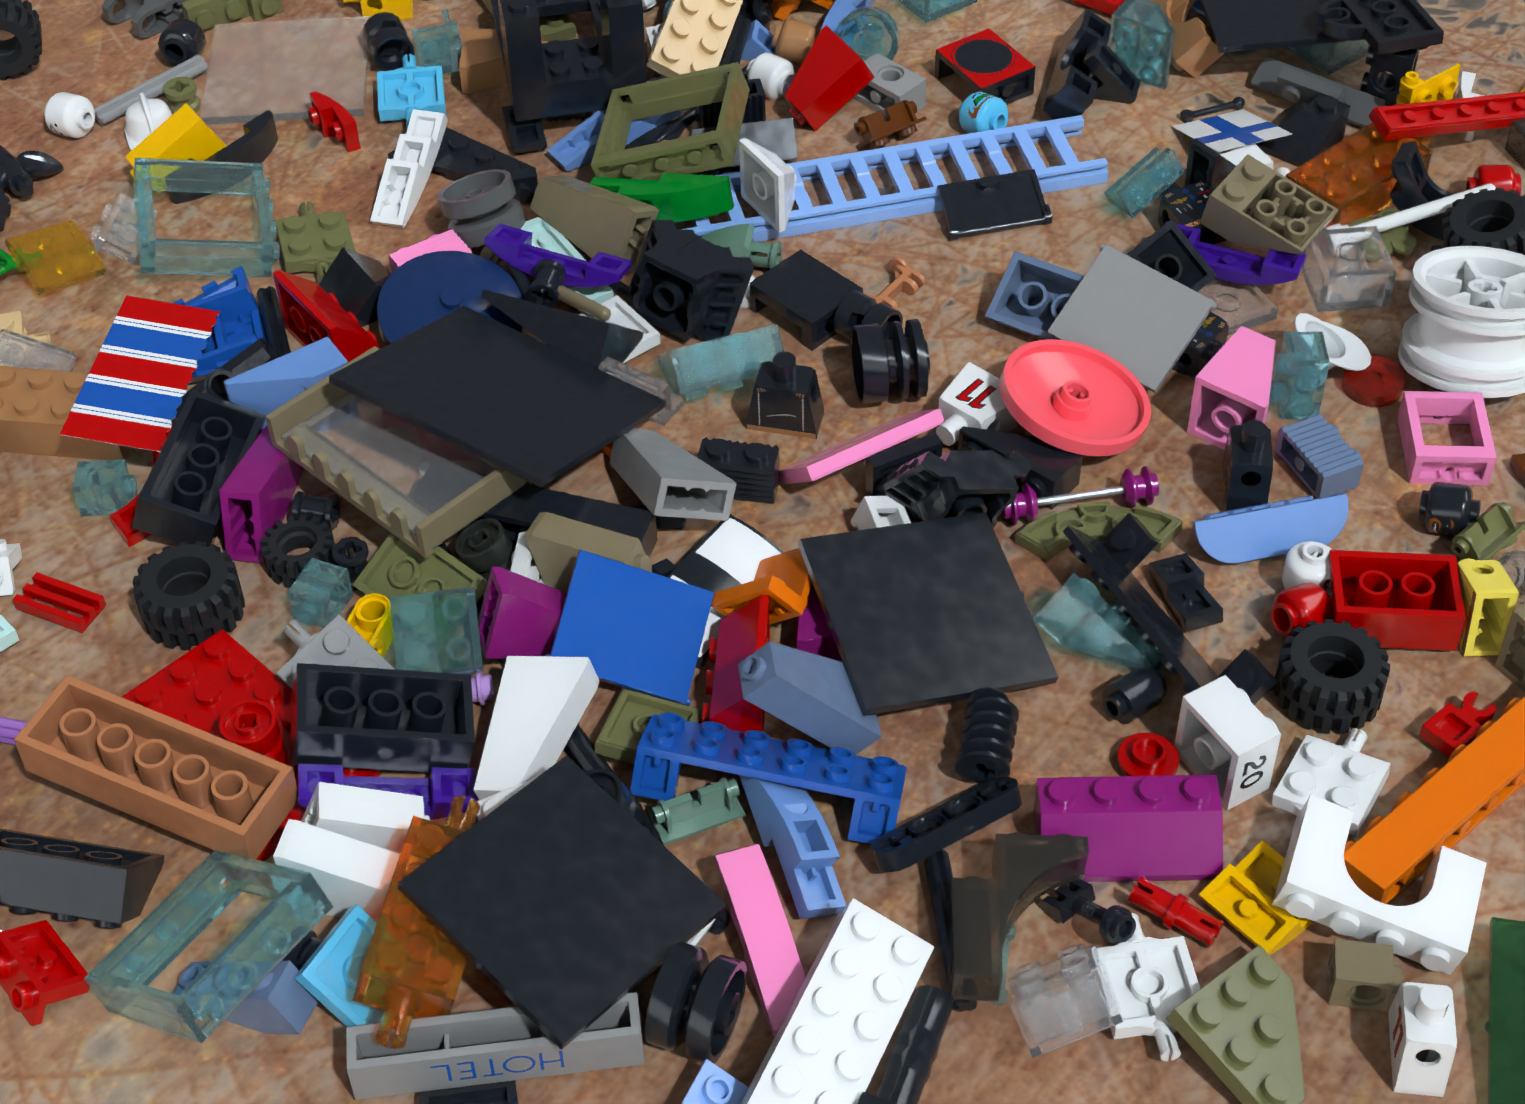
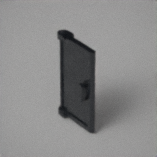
M1035 169L937 185L947 220L946 230L950 241L958 240V237L1040 223L1044 225L1052 223V213L1049 204H1045Z

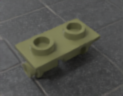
M1505 502L1492 504L1477 518L1478 522H1472L1453 538L1451 550L1459 557L1457 563L1467 558L1494 560L1493 556L1499 550L1511 546L1518 540L1517 535L1525 529V521L1515 522L1512 516L1513 510L1509 504Z

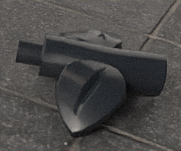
M0 145V187L2 191L9 187L13 194L29 197L34 191L31 177L55 175L64 170V167L57 159L44 152L25 151L16 158L5 147Z

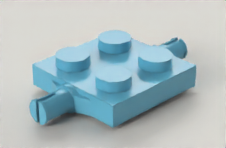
M405 54L402 58V68L377 72L380 122L406 119V128H408L413 109L439 112L446 115L442 66H416V57L409 54L410 62H408V56Z

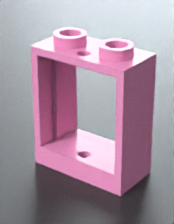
M1404 391L1397 421L1409 484L1444 482L1489 486L1497 457L1482 393ZM1420 423L1469 424L1474 446L1424 445Z

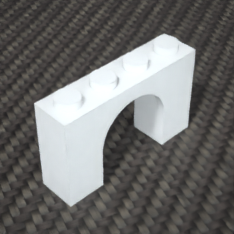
M1310 794L1296 817L1272 905L1287 910L1293 916L1307 918L1330 927L1341 935L1353 936L1368 943L1393 945V954H1398L1421 963L1429 970L1451 975L1468 953L1487 863L1442 846L1426 868L1417 903L1407 906H1393L1381 903L1366 895L1356 886L1345 866L1344 849L1354 811Z

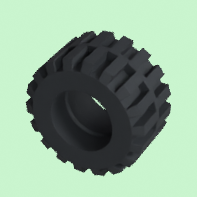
M0 0V30L15 35L8 40H0V80H7V76H12L13 79L20 77V72L29 73L32 70V65L36 66L39 62V55L42 54L41 21H39V14L36 10H32V4L28 0L24 2L21 0Z
M1486 188L1479 190L1480 192L1478 193L1470 192L1464 195V199L1454 201L1452 207L1447 208L1444 213L1445 218L1442 220L1445 248L1484 246L1525 255V195L1519 196L1518 191H1504V188L1488 190Z
M188 541L180 542L179 546L171 547L169 545L162 548L163 552L159 554L153 553L147 558L148 563L139 566L137 569L138 575L133 578V594L147 634H151L152 640L155 642H164L165 647L171 649L181 646L182 650H191L192 646L199 645L222 629L225 632L232 633L237 627L236 621L242 620L245 599L236 566L232 562L231 556L226 551L221 552L220 547L214 544L206 547V543L196 541L195 544H189Z
M1323 619V623L1318 624L1314 620L1306 622L1305 628L1296 627L1292 630L1291 636H1287L1283 642L1275 675L1277 683L1274 685V695L1278 696L1277 703L1280 708L1288 709L1287 716L1293 721L1301 720L1303 727L1310 730L1312 727L1320 728V733L1330 734V730H1337L1339 734L1348 733L1350 727L1363 728L1365 722H1371L1376 717L1377 710L1380 709L1390 672V663H1387L1389 656L1386 649H1380L1381 642L1376 637H1368V631L1364 628H1353L1351 623L1342 621L1339 624L1334 623L1333 619ZM1323 674L1333 675V676H1336V677H1338V678L1329 677V676H1326V675H1323Z

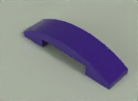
M1176 223L1217 275L1216 279L1248 285L1286 283L1297 280L1306 262L1307 254L1303 253L1297 255L1270 249L1267 256L1262 257L1200 242L1201 229Z
M504 224L496 226L485 237V245L496 255L529 275L534 276L535 264L543 259H550L560 263L566 271L565 281L561 285L573 287L610 285L619 282L632 268L633 261L603 252H598L588 262L532 246V232Z
M298 764V805L307 808L318 782L423 796L424 815H429L430 820L450 817L476 809L475 802L478 801L477 795L474 792L476 782L474 768L432 767L429 778L343 776V765Z

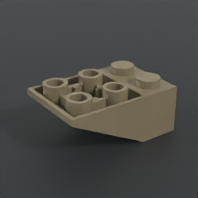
M1247 154L1210 194L1200 223L1230 242L1301 255L1338 213L1339 209Z

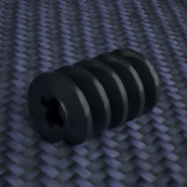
M983 687L972 691L967 697L959 749L957 750L955 772L968 781L986 782L993 778L1008 777L1010 775V763L1013 757L1012 749L1015 745L1014 736L1017 733L1019 710L1002 691L992 687Z

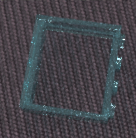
M135 158L133 189L140 273L233 276L231 271L242 266L246 276L271 277L273 260L277 261L279 259L280 247L279 242H273L276 240V220H270L273 219V199L269 198L270 178H264L262 163ZM152 191L253 195L259 242L156 238Z
M215 850L112 950L84 980L108 1012L203 1043L333 908V905L310 872ZM228 879L230 883L223 888L221 884ZM241 892L273 900L179 996L148 986ZM206 1016H208L209 1020L201 1028H199L198 1025L195 1023V1020L197 1019L202 1021Z

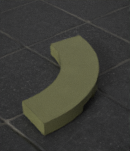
M1110 502L1077 504V509L1057 514L1055 511L1036 518L1015 534V544L1043 560L1049 561L1053 556L1067 549L1071 544V541L1063 533V530L1068 525L1097 540H1103L1130 513L1137 517L1158 541L1159 544L1153 550L1160 553L1182 531L1183 521L1167 513L1140 505H1135V509L1110 506Z

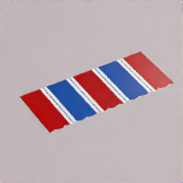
M126 295L59 435L161 452L160 445L166 441V432L172 427L171 420L177 415L176 408L182 403L181 396L187 392V384L192 380L191 373L197 368L196 361L202 357L201 350L207 345L206 339L210 337L212 333L211 327L216 324V316L220 314V311Z

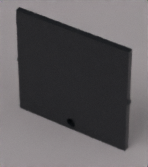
M986 512L802 538L799 540L798 546L827 619V628L832 632L863 716L965 699L972 691L983 687H992L1006 692L1057 682L1058 674L1024 600V593L1020 591Z
M567 755L398 882V889L473 962L474 968L482 971L561 1050L664 963L675 944L681 941L687 943L719 916L727 906L719 896L661 844L647 827L642 826Z

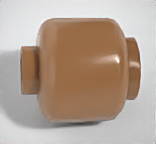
M793 18L786 19L783 24L778 22L770 47L775 48V55L791 63L802 65L816 40L814 38L815 28L811 24Z

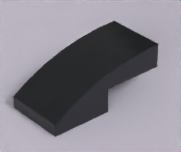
M512 105L502 107L506 131L514 154L547 148L540 118L516 122Z
M1187 553L1149 563L1150 573L1165 604L1185 632L1223 622V608L1204 587V573Z

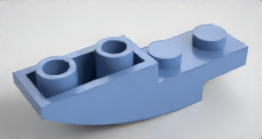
M739 775L764 847L775 846L799 918L839 915L846 907V903L832 865L840 856L829 829L812 798L801 787Z

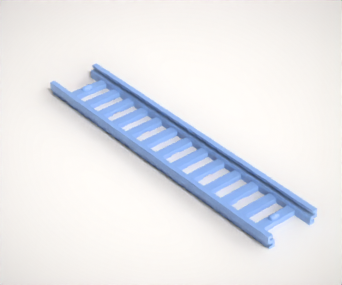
M1082 115L788 163L794 169L797 177L794 201L797 210L791 211L786 229L780 233L762 216L744 217L735 193L741 191L740 171L715 175L729 176L734 202L733 209L726 212L729 221L711 224L709 218L704 217L693 220L695 227L680 230H694L695 234L702 237L721 228L750 224L754 227L753 240L760 242L942 211L943 207L937 185L947 183L935 159L952 156L963 181L980 178L968 153L984 151L996 175L1013 173L1004 158L1001 148L1016 145L1028 169H1035L1042 193L1107 183L1109 172L1106 167H1108V162L1106 158L1084 162L1078 161L1066 137L1081 135V130L1084 128V119ZM1049 140L1062 165L1046 168L1034 142ZM919 162L930 187L914 190L902 164ZM886 167L897 193L880 196L869 170ZM853 173L864 199L846 201L836 175ZM820 178L830 204L813 207L804 188L803 181Z

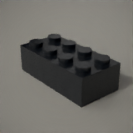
M192 389L138 496L132 528L178 544L187 541L189 544H195L196 541L205 542L206 547L214 544L223 525L219 490L262 432L266 415Z
M297 663L291 694V765L326 764L343 765V768L431 772L432 767L468 768L475 744L471 675Z

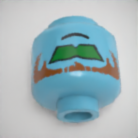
M975 92L969 95L960 105L959 122L961 128L968 134L1005 128L1008 122L1009 111L1006 103L1001 98L984 92Z

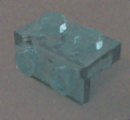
M448 9L441 10L443 25L412 29L418 65L421 67L442 66L443 74L459 71L458 58L461 57L462 50L457 21H450Z
M1155 147L1104 193L1110 203L1134 218L1181 177L1185 171L1174 150L1166 148L1164 151H1161Z

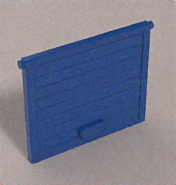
M579 550L550 655L546 654V656L589 657L601 681L690 706L692 699L688 698L714 592Z

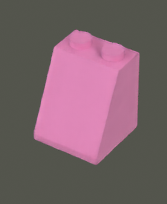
M1241 326L1195 377L1187 433L1225 450L1231 426L1243 425L1248 420H1259L1265 424L1270 399L1276 340L1244 326Z

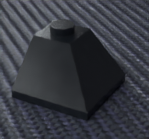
M1322 94L1313 96L1285 109L1272 122V124L1292 133V135L1255 144L1265 154L1312 172L1344 139L1350 105Z
M1172 219L1126 254L1196 292L1217 277Z

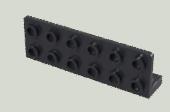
M1128 513L1102 541L1069 525L1063 530V533L1071 541V544L1068 546L1069 550L1082 562H1088L1094 569L1090 575L1101 587L1112 591L1116 596L1113 600L1114 605L1124 615L1135 619L1139 624L1136 628L1137 633L1147 643L1158 647L1162 652L1159 659L1164 666L1172 673L1180 674L1186 681L1183 688L1187 694L1226 675L1237 688H1241L1247 693L1250 701L1255 705L1277 683V680L1259 659L1246 649L1219 676L1213 671L1132 574V571L1159 544L1137 517Z

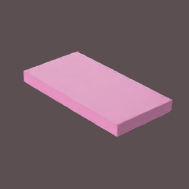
M938 408L905 414L780 469L781 482L793 484L815 481L941 425L944 421L941 410Z

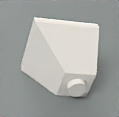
M747 138L739 140L741 197L779 233L783 232L786 229L795 201L796 173L789 164H786L775 153Z

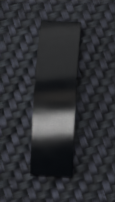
M267 110L244 124V136L201 163L190 158L164 174L171 202L179 204L211 195L234 184L257 168L272 152L278 141L273 112Z

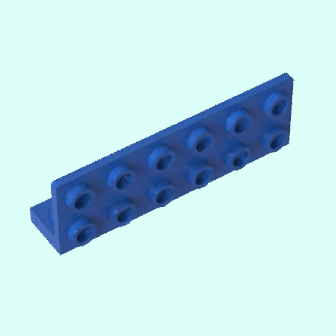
M661 713L660 715H652L637 745L630 792L633 795L656 800L663 799L664 801L676 797L681 763L854 798L855 802L847 839L872 844L875 839L896 827L907 767L900 765L896 760L889 757L877 756L871 759L856 756L853 751L837 747L827 750L813 747L810 742L802 739L783 741L770 738L767 733L758 730L739 732L728 730L724 724L719 722L706 721L700 724L686 721L684 717L675 713Z

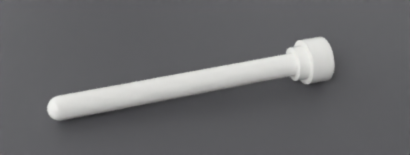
M1485 184L1351 227L1348 224L1341 226L1340 223L1324 228L1328 247L1332 254L1346 251L1348 246L1353 245L1354 240L1444 213L1447 208L1452 207L1454 201L1464 199V195L1470 192L1478 193L1480 192L1479 190L1486 188L1488 190H1495L1496 187L1493 184Z

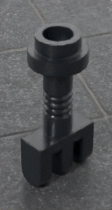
M1075 876L1066 881L1067 888L1060 886L1053 891V897L1046 896L1040 901L1042 911L1063 924L1078 914L1099 925L1101 937L1111 943L1128 941L1136 929V921L1128 909L1120 905H1113L1106 909L1094 903L1093 901L1096 897L1092 884Z

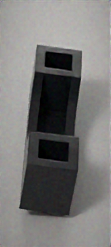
M1087 8L1068 28L1062 38L1043 106V111L1048 113L1052 119L1082 115L1094 100L1098 82L1089 77L1090 72L1083 61L1089 42L1100 36L1108 45L1112 25Z

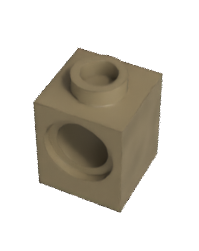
M1335 939L1328 962V1005L1386 1012L1392 993L1397 994L1402 981L1401 965H1394L1393 945Z

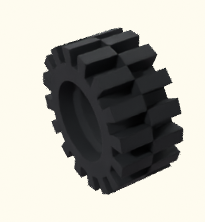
M301 514L300 520L294 521L293 515L286 517L288 523L283 524L280 520L274 523L275 530L268 527L265 531L266 537H262L260 541L262 546L260 548L269 578L273 577L274 583L278 585L283 581L284 587L290 589L293 583H297L298 589L305 588L304 582L310 581L311 585L314 586L319 584L317 577L320 576L324 580L330 576L328 570L334 571L336 568V563L332 557V548L335 542L329 525L325 521L321 523L320 518L315 516L309 521L307 515ZM298 548H311L308 552L300 555H287Z

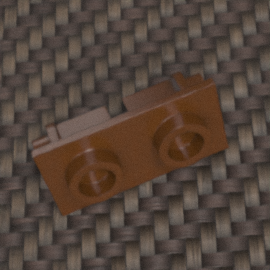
M907 100L884 109L888 119L886 122L881 110L865 117H860L858 122L854 124V129L858 136L862 135L864 142L856 145L858 149L869 144L871 150L889 143L888 136L897 133L899 139L918 131L916 124L927 118L925 116L917 119L915 115L917 113L915 102Z

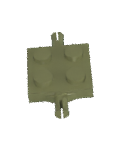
M303 202L299 206L301 216L275 219V229L285 271L287 273L316 272L319 284L342 247L354 252L356 251L344 211L325 212L315 215L313 204L307 202V210L305 202Z

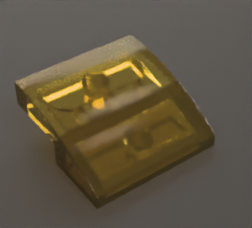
M72 220L5 239V244L19 271L26 272L38 295L102 276L106 270L103 261L89 239Z

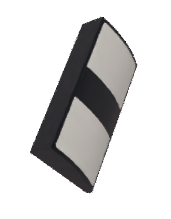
M730 514L729 520H721L667 577L712 591L715 594V592L754 581L762 559L784 552L759 531ZM710 607L696 663V668L701 669L709 660L710 639L718 638L720 621L725 618L712 607Z

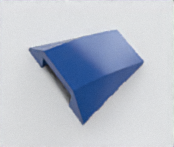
M242 266L232 270L233 277L217 285L214 280L201 287L204 293L184 303L181 298L174 302V304L220 311V314L216 316V324L211 327L212 333L206 339L207 345L201 350L202 357L196 361L197 368L191 373L192 380L188 384L201 382L211 371L223 366L259 338H263L268 343L262 315ZM222 374L219 379L226 378L228 376Z

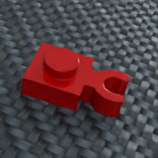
M1475 691L1469 692L1464 696L1460 709L1448 703L1422 725L1419 736L1450 758L1459 745L1465 744L1468 746L1474 741L1480 728L1487 721L1493 720L1497 707L1491 704L1485 710L1474 708L1478 693Z

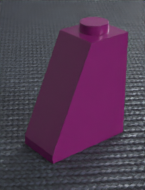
M492 567L475 630L485 659L507 658V656L550 655L567 593L502 567Z

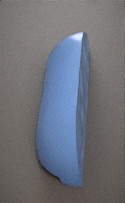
M1335 493L1332 496L1313 499V495L1208 514L1204 516V520H1192L1193 529L1202 549L1211 557L1225 563H1241L1287 554L1294 545L1301 542L1315 541L1327 545L1333 541L1345 526L1349 509L1348 496L1345 493Z

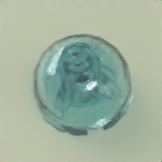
M864 6L852 10L840 21L836 30V34L863 61L876 53L893 61L899 49L900 32L897 23L888 12L878 7Z

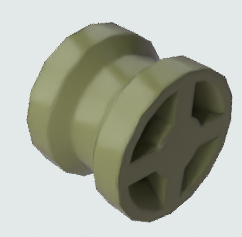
M176 77L163 85L164 95L168 99L167 106L172 114L185 103L196 113L200 110L201 103L198 96L195 95L197 87L193 79Z

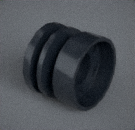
M918 319L907 320L905 332H903L899 321L891 322L889 339L884 338L879 323L852 327L851 354L853 374L858 399L861 404L887 401L890 384H894L900 400L908 399L909 385L915 398L927 396L930 358L928 345Z

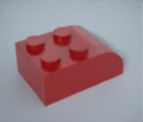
M1345 550L1329 551L1330 583L1335 623L1341 624L1342 621L1350 622L1353 628H1364L1368 631L1367 636L1376 637L1381 642L1380 647L1457 650L1466 620V613L1456 555Z

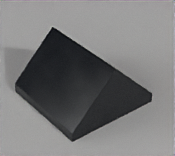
M342 247L319 285L328 294L333 293L340 306L346 312L351 311L358 320L359 325L364 327L377 321L378 297L391 273L380 261Z

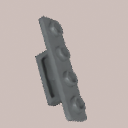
M1270 57L1263 59L1251 80L1253 87L1295 103H1300L1318 94L1333 97L1337 101L1350 105L1348 123L1367 130H1371L1374 126L1368 117L1373 107L1385 106V100Z

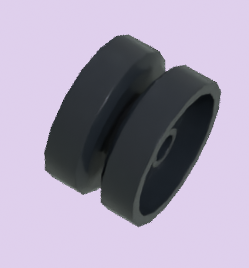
M682 941L675 944L659 971L651 993L645 1023L646 1041L670 1051L675 1050L684 1043L686 1054L689 1057L703 1062L708 1059L713 1064L717 1062L728 1045L740 1014L746 989L747 965L741 960L722 954L709 963L707 952L703 948Z

